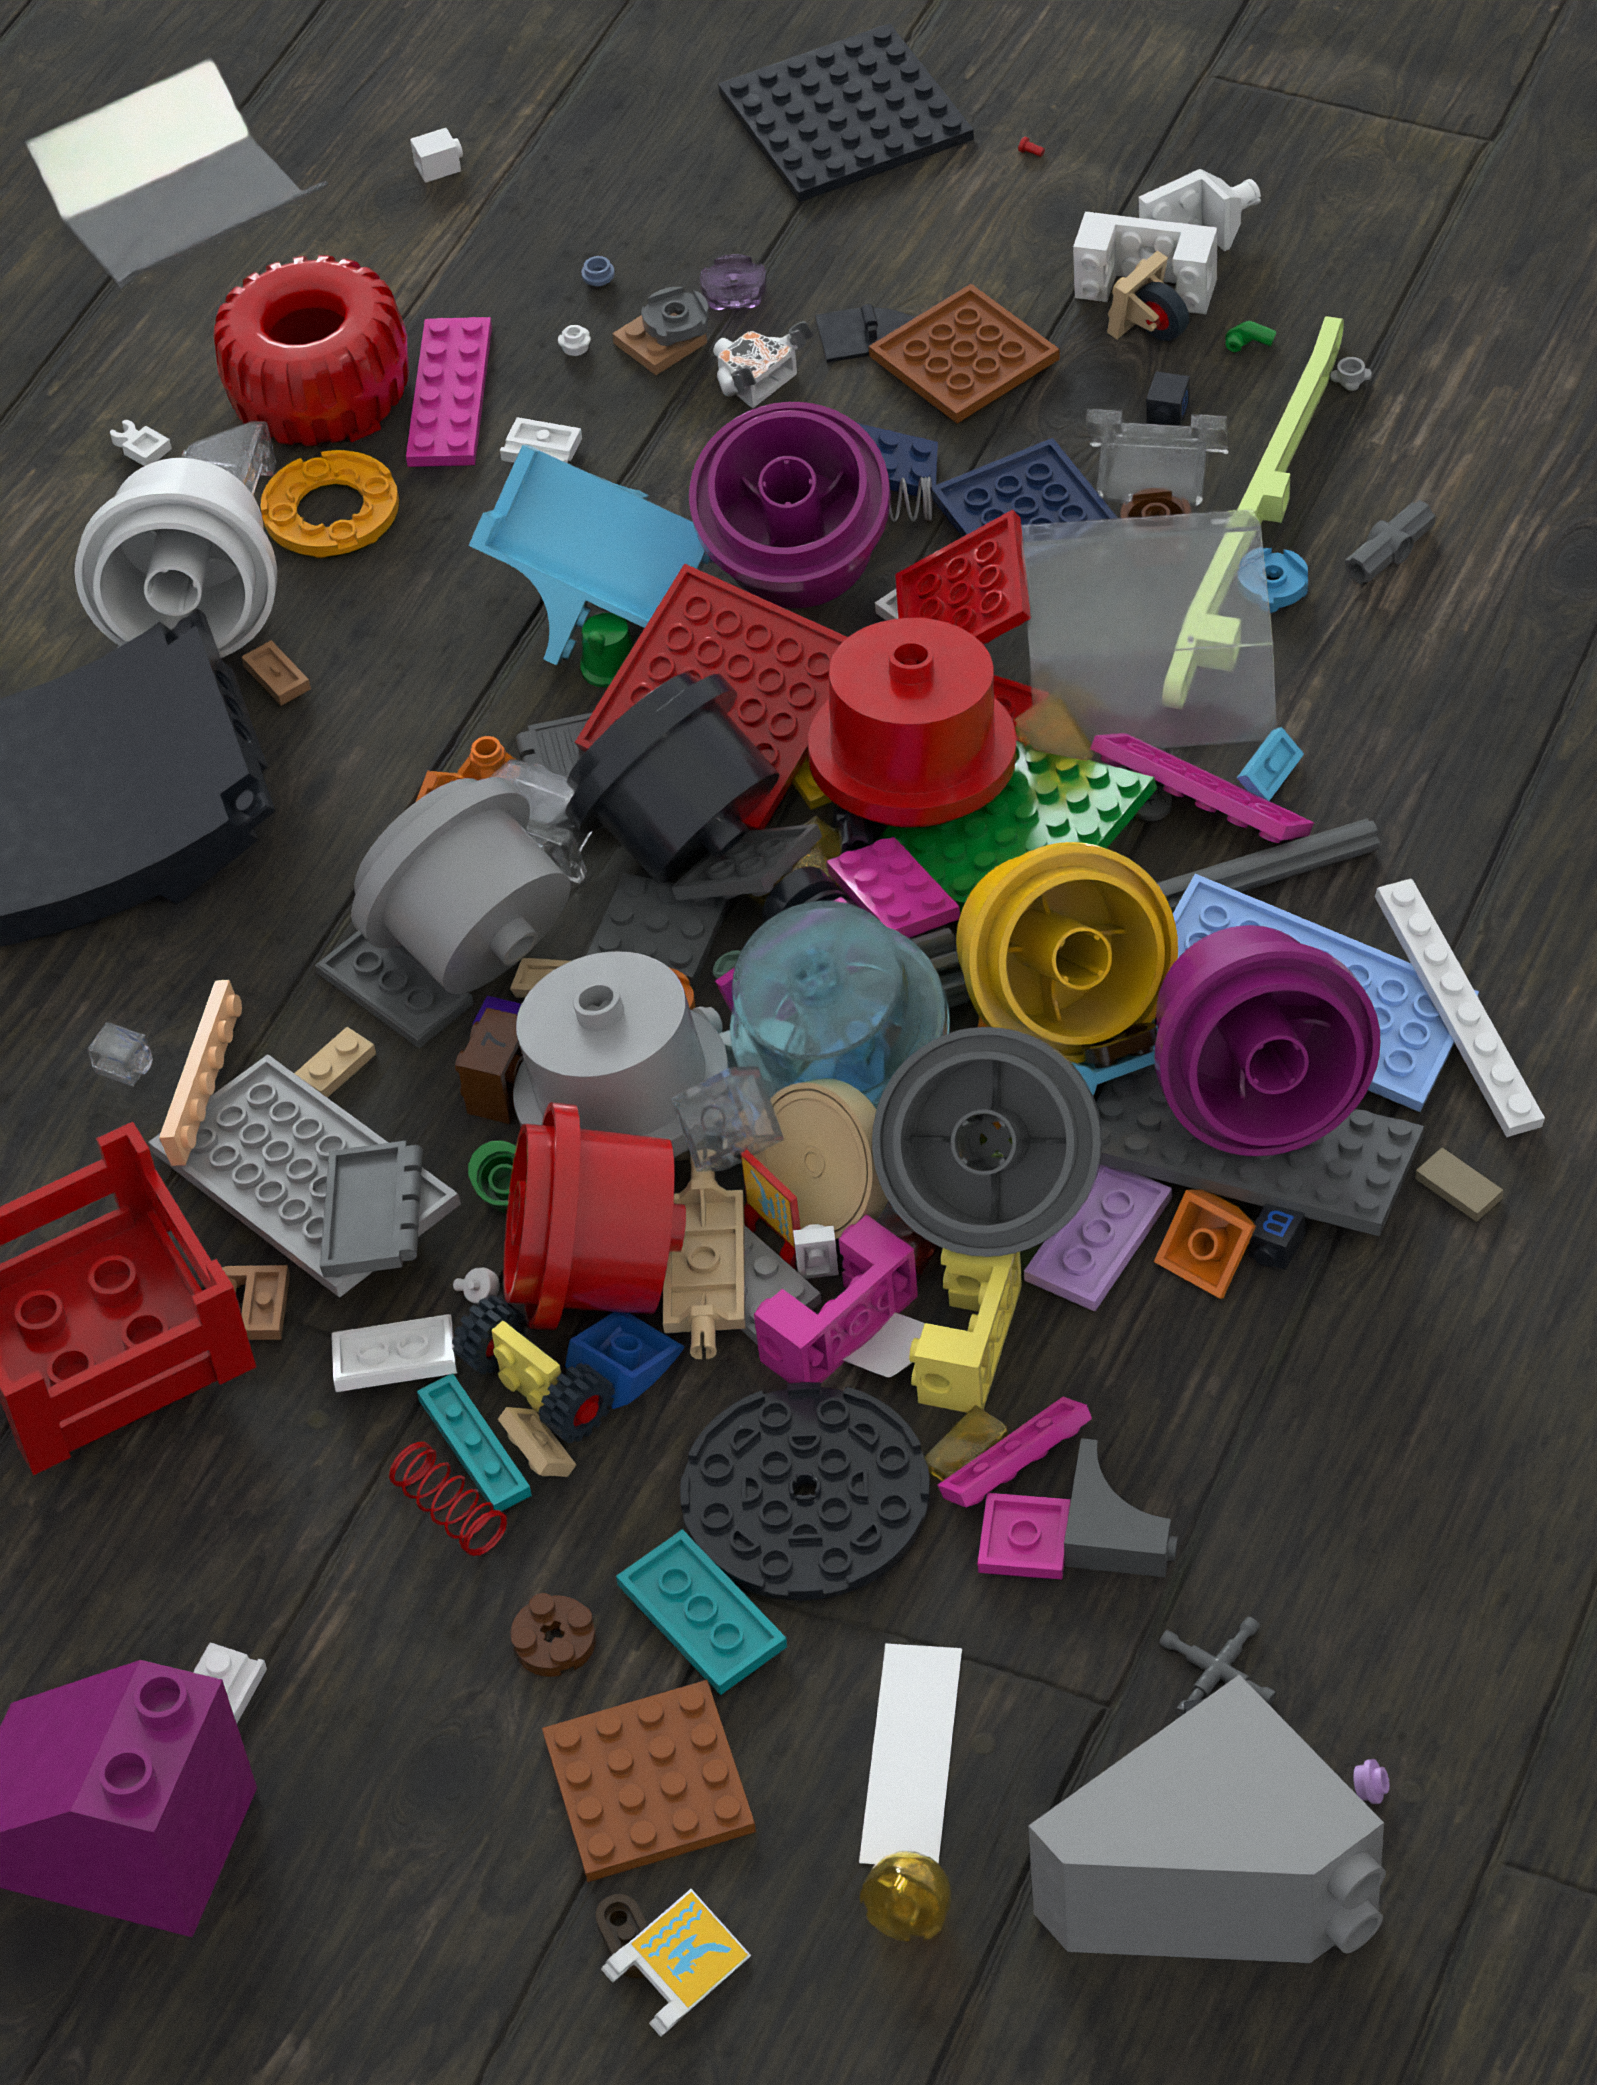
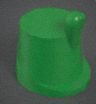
M600 613L590 617L583 624L580 670L583 679L589 684L597 687H609L633 648L629 628L624 618L614 613Z
M504 1140L490 1141L481 1145L473 1153L468 1164V1176L476 1193L494 1209L507 1213L516 1146Z

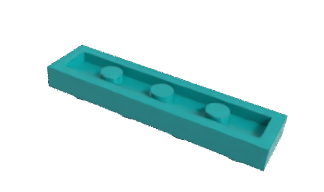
M449 1374L417 1391L420 1403L485 1500L493 1503L494 1510L503 1511L532 1496L529 1484L454 1374Z

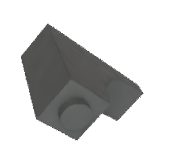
M1081 1438L1064 1540L1065 1566L1166 1577L1168 1561L1176 1562L1178 1536H1171V1519L1145 1513L1121 1499L1108 1485L1101 1472L1098 1462V1440Z

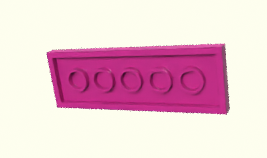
M491 317L425 319L406 452L408 467L475 465L492 332Z
M1126 733L1095 735L1090 747L1091 750L1101 754L1100 760L1116 767L1124 765L1133 769V772L1152 776L1156 781L1164 784V791L1178 797H1184V795L1196 799L1195 805L1209 812L1219 810L1227 814V820L1237 826L1247 828L1250 825L1260 830L1259 836L1268 841L1280 843L1281 840L1294 841V838L1307 837L1310 835L1314 822Z

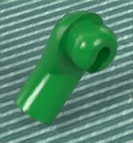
M1245 321L1227 332L1225 345L1232 352L1240 351L1242 346L1253 340L1270 347L1276 335V330L1253 321Z

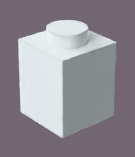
M447 128L410 139L414 164L425 183L461 171L459 158L463 157L462 147L457 138L453 139Z

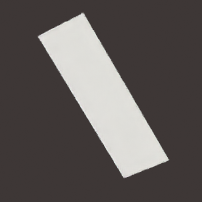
M901 1644L885 1645L859 1863L938 1869L962 1648Z

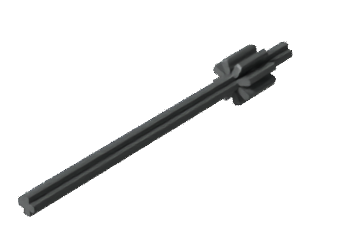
M1366 818L1158 882L1157 884L1165 895L1173 913L1195 874L1238 892H1244L1379 850L1378 829L1373 820L1369 821ZM944 925L891 944L888 940L875 943L872 947V971L807 991L810 1012L813 1019L817 1020L818 1023L885 1003V1005L889 1006L887 1013L891 1008L895 1009L901 1017L900 1024L964 1005L969 1000L964 975L958 960L956 939L951 930Z

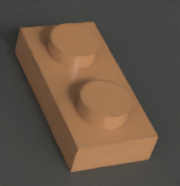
M272 640L242 656L244 667L281 706L311 690L309 679Z

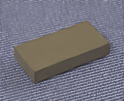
M1444 1148L1439 1149L1416 1170V1180L1476 1222L1503 1199V1189Z

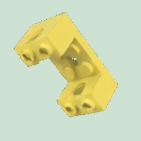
M943 1248L941 1265H946L943 1289L949 1290V1306L978 1311L979 1314H972L968 1331L928 1323L924 1324L920 1339L914 1338L910 1348L909 1361L915 1363L911 1384L912 1386H917L918 1403L982 1415L1022 1287L1020 1252L1003 1256L982 1257L956 1253Z

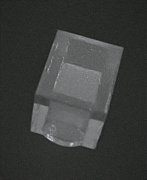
M110 1022L104 1025L87 1049L94 1073L130 1086H134L141 1075L147 1073L153 1060L146 1035Z

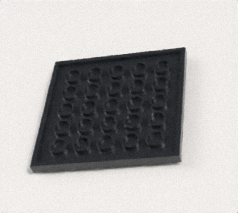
M890 23L718 83L721 97L798 202L974 140L973 128Z

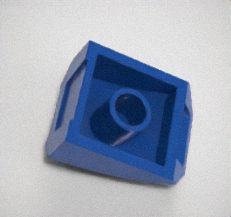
M613 1312L570 1339L565 1366L566 1368L571 1366L575 1368L578 1363L583 1365L586 1363L610 1381L615 1389V1394L611 1396L614 1398L611 1406L612 1409L629 1404L653 1385L677 1359L685 1347L630 1313Z

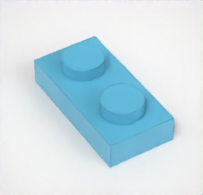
M1282 727L1274 729L1238 775L1237 779L1247 791L1270 801L1304 753Z

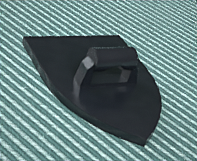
M865 304L861 308L815 315L827 363L869 356L870 345L914 319V317L903 312L877 308L871 304Z

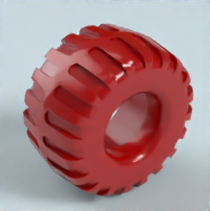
M319 255L318 260H307L306 256H298L293 258L292 263L280 265L278 261L266 266V272L260 275L254 272L243 279V287H234L227 294L225 303L220 305L218 309L213 336L219 377L238 418L247 427L253 428V431L263 438L270 439L275 437L276 441L281 444L293 445L295 442L303 443L304 446H317L318 443L328 441L332 443L345 440L349 433L356 431L359 435L370 429V423L375 419L379 422L390 414L391 406L398 404L403 396L404 386L407 385L409 378L406 328L390 287L369 267H360L358 262L347 258L337 262L333 256Z

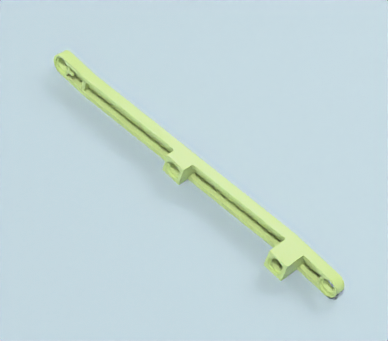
M1328 316L1324 318L1312 356L1188 611L1164 681L1162 705L1165 707L1182 709L1197 666L1233 671L1241 647V621L1217 617L1239 571V565L1246 556L1262 521L1282 523L1290 499V473L1285 472L1329 382L1330 373L1333 370L1342 341L1344 320L1342 318Z

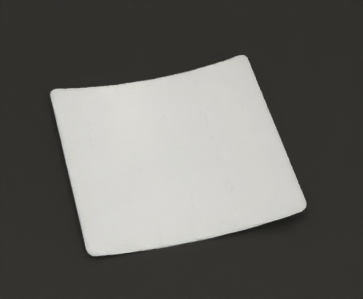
M895 1312L868 1342L843 1359V1361L885 1377H892L912 1363L909 1361L911 1344L914 1338L920 1339L925 1323Z

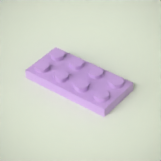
M1100 1164L1094 1187L1088 1199L1076 1216L1064 1228L1044 1241L1024 1270V1281L1092 1311H1096L1172 1199V1188L1145 1176Z

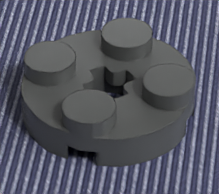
M669 287L653 293L648 298V304L645 308L643 306L641 310L643 327L646 332L656 338L657 343L662 346H671L675 342L704 335L708 330L709 309L706 298L700 292L693 290V295L685 293L683 287ZM676 313L677 316H670V314Z

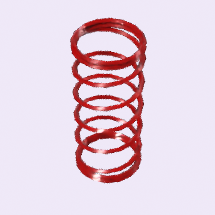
M416 1442L407 1446L394 1459L390 1467V1482L396 1487H402L404 1495L409 1499H416L420 1510L431 1512L432 1521L437 1525H444L447 1535L452 1539H459L461 1548L470 1556H479L493 1548L506 1530V1515L500 1510H494L493 1503L491 1502L482 1503L472 1511L478 1502L479 1490L476 1488L470 1489L460 1495L465 1485V1477L459 1475L447 1480L451 1472V1465L448 1462H444L433 1467L437 1454L428 1443ZM425 1447L427 1450L418 1454L406 1469L403 1481H396V1470L404 1458L412 1451ZM427 1454L422 1466L416 1473L406 1479L413 1465L423 1455ZM447 1466L448 1470L442 1481L429 1492L420 1495L421 1489L428 1477L439 1467ZM425 1476L419 1485L417 1496L409 1494L405 1486ZM456 1479L462 1480L457 1493L445 1504L434 1508L437 1498L443 1489ZM438 1490L431 1504V1509L423 1507L419 1499L427 1497ZM470 1492L476 1493V1498L470 1508L458 1518L448 1522L457 1503ZM454 1501L447 1513L445 1522L438 1521L435 1518L434 1512L445 1508ZM490 1506V1511L477 1518L466 1534L463 1535L471 1517L482 1507ZM468 1515L460 1530V1536L452 1534L449 1531L448 1525L456 1523ZM500 1516V1526L490 1541L480 1548L469 1549V1543L473 1534L486 1525L490 1518Z

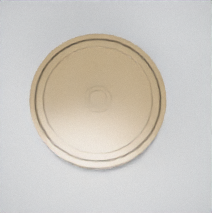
M823 1078L796 1083L778 1091L765 1105L758 1119L753 1140V1156L797 1197L801 1229L812 1224H820L824 1227L834 1226L835 1239H838L849 1225H855L866 1214L876 1221L884 1210L888 1199L880 1185L873 1159L872 1133L876 1108L858 1089L836 1079Z

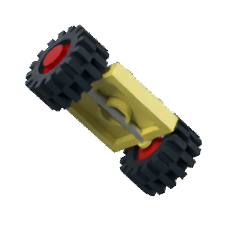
M491 1295L488 1300L486 1298L479 1300V1307L473 1305L469 1309L471 1314L468 1317L464 1315L460 1321L463 1325L456 1327L454 1333L457 1337L452 1338L453 1352L481 1374L495 1372V1368L498 1366L500 1370L498 1376L501 1382L513 1392L518 1390L523 1394L532 1408L541 1414L539 1417L540 1421L568 1443H573L574 1440L579 1442L582 1440L583 1434L586 1437L592 1434L591 1428L593 1426L597 1428L602 1423L599 1421L602 1416L606 1417L609 1413L607 1406L613 1404L614 1398L611 1396L615 1394V1389L612 1387L613 1384L586 1363L584 1365L578 1363L575 1368L573 1366L567 1368L566 1375H563L560 1365L525 1338L526 1330L524 1327L527 1326V1320L524 1319L525 1316L500 1296Z

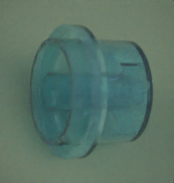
M815 901L796 905L778 913L766 921L750 937L742 949L735 966L732 981L734 1005L730 1023L732 1050L736 1063L747 1084L765 1105L778 1091L789 1085L830 1078L843 1081L858 1089L877 1110L880 1098L888 1082L905 1060L930 1041L949 1033L950 1017L947 996L938 973L926 954L905 935L885 926L871 913L851 904L837 901Z

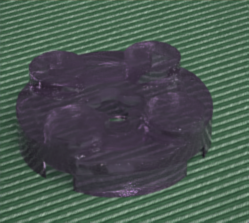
M742 254L724 255L715 259V265L711 266L708 270L707 266L702 269L700 274L701 292L706 300H708V305L711 309L754 308L760 304L761 296L767 288L766 271L760 262L759 266L752 263V257ZM731 280H737L735 283H730Z

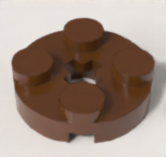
M547 1593L536 1594L530 1599L529 1604L519 1611L511 1626V1641L518 1661L526 1670L540 1676L562 1675V1670H567L573 1666L575 1670L589 1660L596 1646V1634L591 1611L579 1601L566 1596H551ZM550 1630H560V1633L564 1636L562 1638L555 1637L552 1642H547L545 1633Z

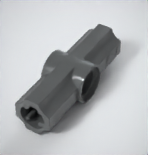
M1419 500L1416 503L1409 504L1389 523L1385 520L1377 522L1371 529L1367 542L1345 560V569L1350 574L1351 579L1362 585L1364 582H1370L1391 562L1395 564L1404 562L1411 553L1414 542L1435 525L1436 515L1432 513L1429 505Z

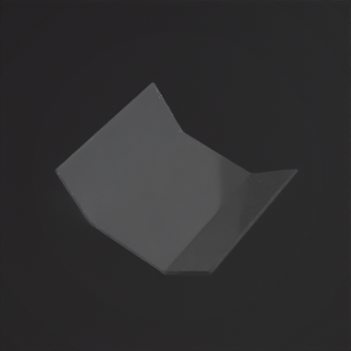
M211 58L25 141V146L64 223L121 289L310 201L328 187V182L325 180L301 191L253 140Z
M1253 509L1021 525L1023 536L1021 538L1023 573L1031 619L1027 621L1035 746L1065 754L1097 753L1090 749L1095 735L1126 733L1156 748L1265 741L1272 730L1277 729L1273 636L1261 525Z

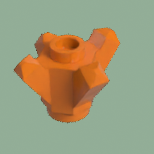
M484 736L474 741L471 754L460 767L457 774L464 778L476 780L491 777L514 780L522 776V764L505 751V748L498 739Z

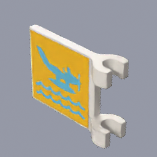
M690 1889L634 1939L614 1953L601 1970L614 1982L632 1965L637 1966L668 2001V2004L649 2023L662 2037L694 2006L749 1959L751 1955L696 1893Z

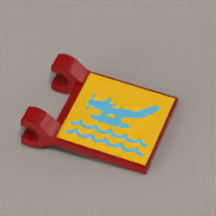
M745 1150L741 1153L747 1199L744 1207V1225L754 1232L756 1231L755 1223L761 1218L785 1241L779 1256L793 1269H796L793 1230H801L797 1197L748 1150Z

